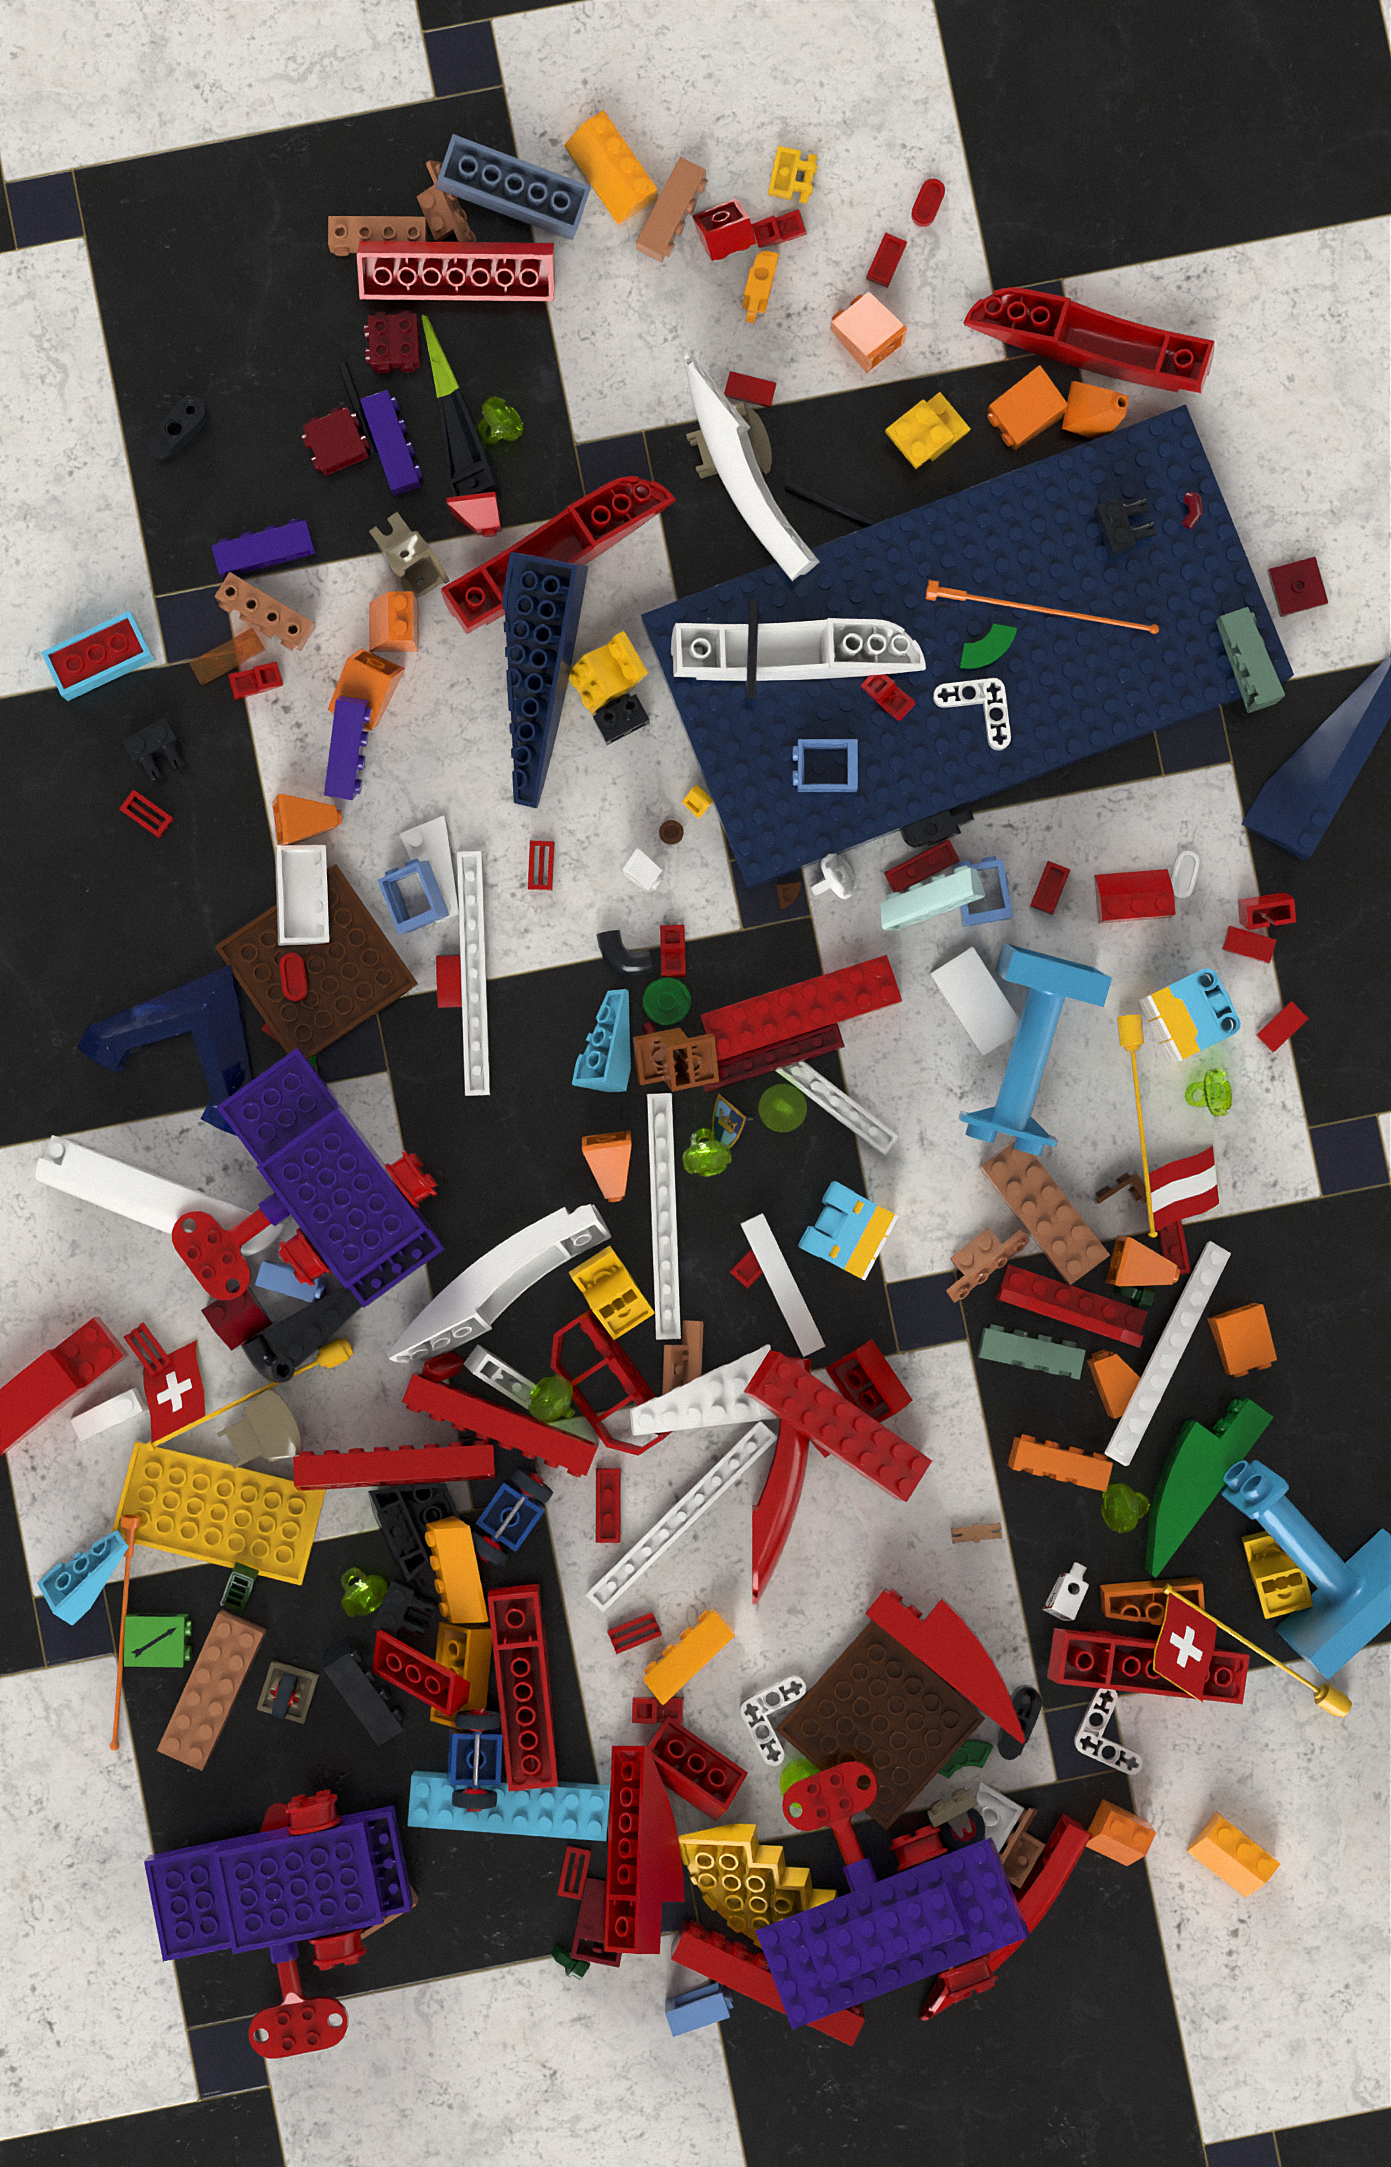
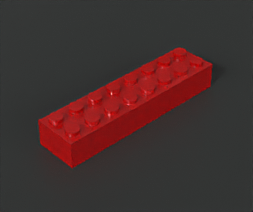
M359 241L357 266L360 299L554 301V243Z
M884 955L702 1014L700 1018L705 1034L712 1033L715 1037L717 1062L835 1023H841L902 1002V998L888 956Z
M769 1350L743 1391L746 1395L797 1429L894 1499L907 1503L932 1462L927 1456L781 1352Z
M420 1372L412 1375L402 1400L403 1403L407 1404L406 1409L420 1413L423 1410L430 1413L429 1418L435 1421L443 1422L448 1420L453 1422V1428L464 1432L467 1429L476 1432L475 1436L488 1441L490 1438L498 1440V1445L505 1449L512 1450L513 1447L522 1450L521 1455L535 1459L538 1456L545 1459L544 1464L556 1469L559 1465L568 1468V1474L581 1478L582 1474L587 1476L599 1446L595 1442L445 1382L430 1381Z
M488 1441L473 1442L474 1446H464L463 1442L449 1443V1447L442 1448L439 1447V1444H425L424 1449H415L414 1445L399 1446V1450L390 1451L389 1447H375L374 1452H365L364 1448L349 1449V1453L343 1454L339 1450H325L324 1455H316L314 1451L299 1452V1456H293L294 1487L298 1491L492 1480L496 1479L493 1444L489 1445Z
M683 1921L671 1946V1960L787 2015L763 1953L758 1952L756 1955L748 1951L749 1948L740 1942L733 1944L725 1940L726 1937L719 1932L713 1931L710 1933L704 1930V1926L696 1921ZM859 2003L806 2025L853 2046L865 2021L863 2006Z

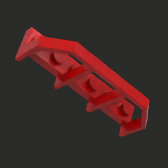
M1007 1264L996 1296L997 1300L1140 1348L1144 1337L1140 1334L1148 1313L1147 1311Z
M591 1308L554 1334L550 1367L607 1448L639 1456L673 1432L655 1433L658 1435L656 1438L644 1446H638L613 1439L601 1422L632 1400H634L637 1407L656 1398V1396L616 1339L613 1340ZM580 1322L581 1329L589 1335L595 1349L602 1354L604 1360L572 1380L560 1363L563 1333ZM608 1363L609 1369L612 1373L616 1374L622 1383L624 1391L630 1396L600 1416H597L576 1384Z

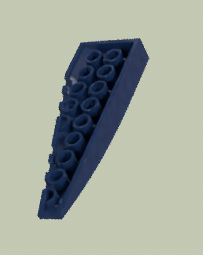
M510 552L502 607L505 610V622L503 624L507 642L505 657L508 659L506 676L508 710L511 711L509 728L510 734H512L513 746L511 748V758H513L514 771H512L513 797L515 804L538 808L565 699L589 566Z
M1391 654L1265 782L1241 825L1303 861L1311 857L1391 716Z

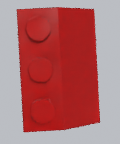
M1168 869L1094 875L1098 924L1171 918L1176 915L1174 890Z
M873 1339L858 1346L826 1368V1371L843 1397L879 1423L897 1414L913 1401Z

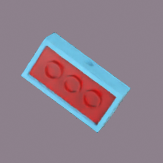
M130 610L41 652L61 696L67 701L156 660L136 617Z

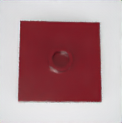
M1316 556L1267 570L1280 617L1329 603Z

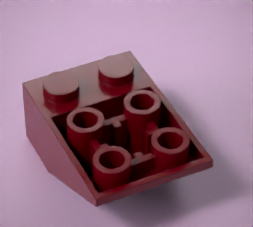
M586 1877L570 1958L619 1968L622 1953L604 1951L607 1881Z

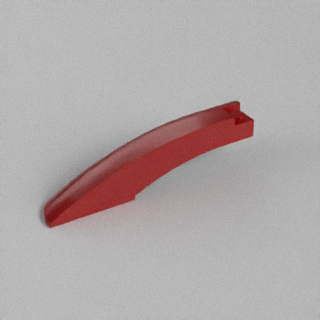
M638 476L615 479L567 506L564 511L497 556L442 587L441 593L451 615L455 616L467 635L480 626L488 625L505 615L502 599L510 552L586 565L675 502L676 499L665 487L653 480L639 479Z
M788 1357L811 1374V1359ZM781 1418L779 1420L778 1438L768 1477L757 1505H752V1604H758L783 1553L800 1501L807 1467L810 1439Z
M1065 1814L1061 1816L1046 1844V1849L1023 1889L1017 1887L1013 1891L1030 1934L1058 1897L1092 1836V1833L1085 1830L1079 1822ZM1027 1938L982 1955L989 1954L990 1959L988 1963L992 1973ZM943 1978L937 1980L918 2015L919 2019L926 2021L954 2003L953 1998L947 1999L946 1997L949 1992Z

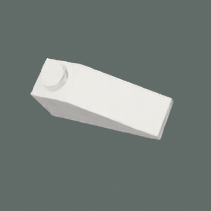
M636 848L623 868L624 877L648 893L651 889L656 891L664 879L661 877L662 870L638 848Z
M479 1344L464 1363L474 1375L526 1409H529L542 1391L539 1386Z
M138 1387L70 1420L80 1441H83L148 1410Z

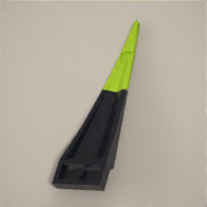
M422 315L441 420L447 482L452 497L484 493L499 486L492 466L494 462L431 323L426 315Z

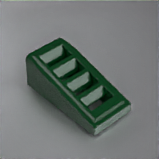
M236 1562L220 1605L243 1614L259 1570ZM236 1577H237V1578H240V1579H242V1580L248 1581L249 1583H248V1584H247V1583H244V1582L239 1581V1580H237V1579H235V1578H236ZM233 1584L245 1588L246 1591L233 1586ZM230 1591H233V1592H236V1593H238V1594H241V1595H243L244 1597L242 1598V1597H240V1596H237V1595H235V1594H232V1593H230ZM228 1597L241 1602V1605L230 1600H227Z

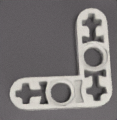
M989 678L939 685L935 689L933 700L941 708L983 703L989 746L994 750H1003L1009 745L1011 733L1005 687L1001 680ZM991 684H994L995 688L1000 689L996 693V701L1002 700V703L995 702L988 705L987 701L992 702L993 700L992 693L987 692ZM967 686L972 687L976 692V696L971 700L965 699L962 695L963 688ZM954 688H958L957 696L959 701H955L956 696L948 697L947 702H943L942 698H938L942 690H946L947 694H953L955 692ZM993 708L1001 709L1003 718L999 721L992 720L989 715L990 710ZM1004 724L1005 728H1000V735L1005 736L1006 739L1003 740L1002 745H998L997 741H993V738L997 735L996 728L991 729V726Z
M789 1676L746 1698L740 1705L741 1716L763 1760L770 1766L781 1764L785 1754L767 1715L804 1696L806 1684L800 1676ZM792 1681H795L796 1684H802L799 1687V1693H795L792 1690L787 1693L789 1698L784 1700L783 1692L779 1687L784 1686V1690H787L791 1687ZM777 1692L780 1695L779 1703L776 1705L768 1704L766 1701L768 1693ZM749 1703L752 1706L758 1707L755 1709L757 1718L759 1719L761 1716L764 1718L756 1721L752 1726L749 1723L754 1721L752 1715L744 1712L747 1710V1704ZM765 1725L768 1727L769 1735L766 1738L762 1739L756 1736L755 1730L758 1726ZM774 1738L775 1742H771V1746L774 1751H780L777 1754L778 1759L768 1758L769 1749L767 1745L762 1748L760 1744L768 1743Z
M1097 1688L1076 1732L1074 1744L1078 1751L1124 1773L1136 1774L1142 1769L1143 1765L1139 1754L1102 1737L1117 1703V1693L1115 1690ZM1108 1690L1112 1699L1105 1701L1103 1707L1107 1711L1104 1712L1102 1709L1094 1706L1096 1703L1099 1706L1101 1705L1103 1699L1100 1697V1694L1106 1693ZM1096 1712L1100 1713L1103 1718L1101 1724L1098 1726L1091 1725L1089 1723L1090 1715ZM1089 1736V1740L1096 1745L1098 1740H1100L1101 1742L1097 1746L1096 1754L1093 1753L1095 1749L1092 1746L1086 1745L1085 1748H1082L1080 1739H1085ZM1108 1745L1115 1749V1754L1110 1759L1102 1757L1101 1753L1102 1749ZM1120 1751H1124L1121 1754L1124 1758L1131 1759L1134 1756V1760L1137 1763L1136 1766L1131 1765L1130 1768H1127L1128 1765L1119 1759Z

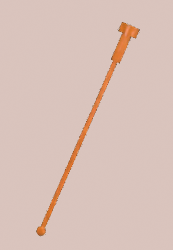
M929 580L926 590V600L935 601L936 596L961 601L970 599L1147 630L1152 634H1156L1159 631V627L1156 624L1147 626L967 594V591L939 587V581Z
M138 1515L121 1516V1527L125 1528V1541L129 1547L123 1555L126 1556L113 1739L110 1743V1749L113 1751L118 1750L120 1746L117 1739L124 1658L125 1616L127 1615L131 1557L134 1555L135 1528L141 1527V1516Z

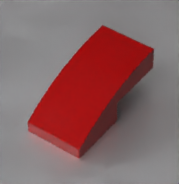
M799 209L777 218L773 215L752 224L759 248L776 245L807 235Z
M277 662L254 666L251 670L228 675L234 700L283 686Z
M885 674L870 675L860 685L873 700L897 721H900L915 705V701L898 688L895 682Z
M660 925L661 977H686L684 925Z
M436 955L438 1008L462 1007L461 956Z
M633 1697L632 1723H663L667 1716L678 1724L683 1723L684 1697H671L664 1705L656 1697Z

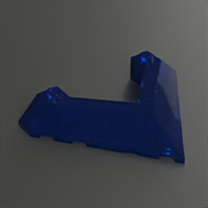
M231 965L88 1026L77 1048L91 1060L113 1072L122 1070L132 1049L191 1031L211 1094V1099L200 1119L224 1132L237 1136L216 1108L253 1080Z

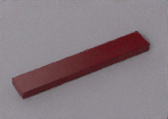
M838 1023L717 1062L719 1082L703 1085L705 1092L707 1093L844 1048L845 1045Z

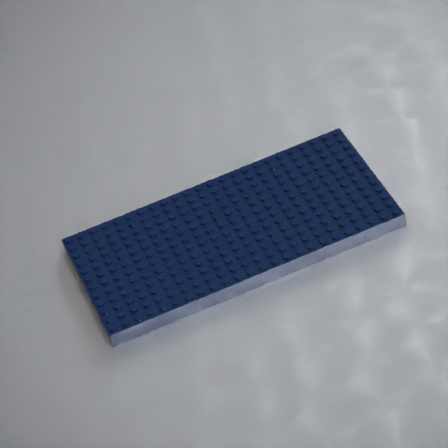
M1186 404L812 548L810 550L819 560V563L807 574L799 575L793 581L776 562L641 614L642 624L709 795L713 799V805L747 890L821 862L822 858L829 853L842 854L896 833L912 823L947 810L950 812L1241 699L1242 695L1216 624V620L1222 615L1248 607L1250 613L1253 612L1256 617V627L1264 640L1266 651L1280 683L1294 676ZM1187 492H1197L1202 498L1203 514L1192 530L1182 525V521L1189 513V506L1184 502V496ZM1145 497L1147 500L1145 504L1149 506V513L1129 518V523L1132 527L1153 520L1155 524L1153 528H1156L1157 536L1139 540L1133 551L1109 558L1094 515L1096 507L1119 498L1122 499L1124 504ZM929 580L939 581V587L967 591V594L1147 626L1156 624L1159 627V631L1156 634H1152L1147 630L970 599L961 601L936 596L935 601L926 600V590ZM752 600L759 601L758 624L827 620L828 618L884 620L905 629L904 632L913 641L916 640L923 653L926 669L885 674L895 682L898 688L915 701V705L900 721L891 716L861 688L860 685L869 676L756 681V699L747 700L746 681L696 680V677H674L673 655H671L673 628L676 623L748 624L749 601ZM993 624L1017 628L1013 642L999 659L982 668L959 669L964 643H975L984 639L990 632ZM989 678L1001 680L1005 687L1011 733L1009 745L1003 750H994L989 746L983 703L941 708L933 700L935 689L939 685ZM991 684L990 688L987 689V692L992 693L993 698L992 702L987 701L988 705L995 702L1002 703V700L996 701V693L1000 689L995 688L994 684ZM967 686L963 688L962 695L965 699L971 700L976 696V692L972 687ZM954 688L955 692L953 694H947L946 690H942L938 698H942L943 702H947L948 697L956 696L955 701H959L957 696L958 688ZM993 708L990 710L989 715L992 720L999 721L1003 718L1001 709ZM1004 724L991 726V729L996 728L997 735L993 738V741H997L998 745H1002L1003 740L1006 739L1005 736L1000 735V728H1005ZM798 739H858L857 792H797V785H793V771H797V761H793V746H797ZM804 749V784H847V749Z

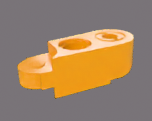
M761 251L757 254L753 267H750L742 305L743 309H747L745 322L755 324L758 312L766 313L778 265L779 253Z

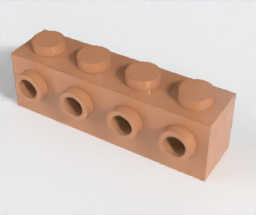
M682 157L679 158L636 240V250L661 263L665 256L670 257L675 246L673 241L676 235L680 236L686 225L684 220L687 214L691 215L696 207L697 201H695L698 193L702 194L707 186L706 169Z
M328 216V246L331 253L338 256H347L349 253H357L359 241L428 242V224L426 217Z
M229 572L214 596L219 602L218 607L228 613H231L232 610L240 615L239 619L249 626L253 623L261 627L259 630L261 633L271 639L273 636H276L282 640L280 644L291 651L294 648L301 651L316 628L309 619Z

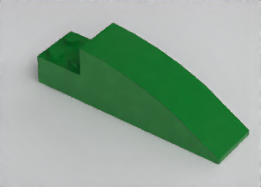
M1241 1396L1239 1399L1235 1398L1227 1408L1229 1412L1224 1419L1220 1418L1213 1427L1215 1432L1213 1434L1198 1422L1188 1418L1176 1437L1157 1482L1149 1513L1144 1569L1155 1578L1225 1485L1224 1476L1234 1464L1244 1459L1274 1418L1250 1399Z

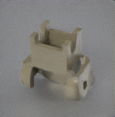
M744 402L734 404V408L750 426L747 433L762 476H766L772 466V450L765 426L758 414L752 409L746 408ZM698 430L686 434L691 446L698 445L703 465L696 467L700 478L718 474L702 431Z
M398 512L387 518L393 528L391 535H383L377 527L369 531L388 560L393 572L401 577V585L404 591H413L415 597L419 598L441 583L447 584L450 582L432 549L418 531L412 532ZM422 558L423 561L408 572H404L405 569ZM419 580H425L423 585H417V582Z
M273 1388L264 1391L244 1407L245 1413L242 1414L244 1420L217 1433L219 1437L227 1434L239 1458V1461L232 1464L234 1468L262 1455L263 1459L273 1462L299 1455V1452H303L301 1432L296 1418L288 1404Z

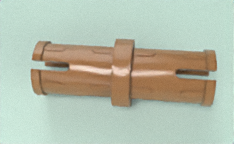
M975 1523L970 1527L951 1528L952 1535L962 1534L961 1536L952 1537V1543L967 1541L980 1543V1540L1002 1539V1532L991 1533L992 1530H1001V1524L978 1526V1523Z

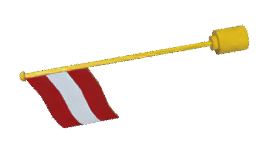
M1132 1014L1117 1017L1120 1047H1125V1051H1130L1150 1227L1148 1235L1154 1238L1158 1234L1157 1231L1178 1220L1199 1215L1214 1208L1219 1204L1213 1145L1197 1155L1167 1163L1150 1173L1148 1172L1135 1051L1140 1050L1141 1045H1144L1141 1015Z

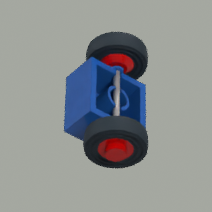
M517 1468L511 1476V1480L520 1487V1490L505 1480L475 1523L491 1534V1536H485L476 1531L471 1533L476 1555L485 1562L490 1561L501 1567L508 1560L509 1554L498 1542L501 1541L516 1552L546 1509L532 1498L547 1503L553 1494V1491L543 1483V1478L534 1472L530 1474L521 1468Z
M478 1707L456 1713V1727L469 1730H449L447 1781L450 1785H470V1788L453 1791L452 1805L455 1807L477 1812L482 1811V1809L496 1807L497 1792L482 1789L480 1785H500L503 1734L499 1730H491L500 1727V1713L486 1711V1708Z

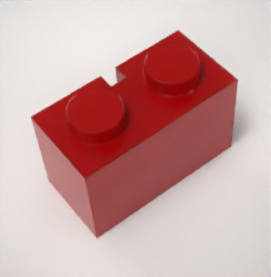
M1285 892L1238 900L1239 923L1248 930L1270 927V923L1277 926L1296 922L1294 898Z

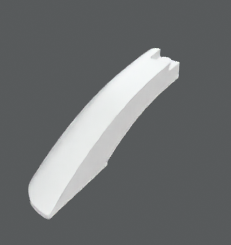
M688 351L684 355L690 392L699 425L714 465L730 497L749 527L793 581L799 575L807 574L819 563V560L789 524L766 485L747 433L750 426L691 352Z
M828 618L827 620L758 624L756 681L882 675L925 670L926 666L923 653L916 640L913 641L904 632L905 629L889 621ZM676 623L671 640L674 677H696V680L746 681L748 624Z
M52 1135L44 1157H39L36 1166L37 1181L169 1234H172L175 1222L188 1212L203 1211L211 1214L226 1230L232 1229L253 1213L58 1136ZM188 1218L184 1221L183 1228L186 1232L192 1233L196 1229V1223L193 1219ZM269 1225L241 1247L242 1255L244 1257L252 1256L270 1247L278 1239L285 1225Z
M589 1204L578 1207L570 1214L564 1207L526 1227L489 1251L461 1273L433 1299L388 1352V1358L399 1363H408L410 1359L420 1360V1362L449 1352L491 1330V1324L536 1281L567 1260L611 1238L610 1232L597 1208Z

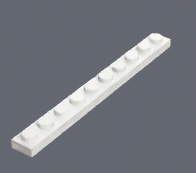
M482 851L457 852L465 1096L490 1095Z
M672 1093L647 1094L656 1340L681 1339Z
M1211 1241L1206 1243L1104 1453L1124 1466L1130 1464L1231 1255L1230 1252Z
M759 1420L586 1593V1596L604 1612L778 1437Z

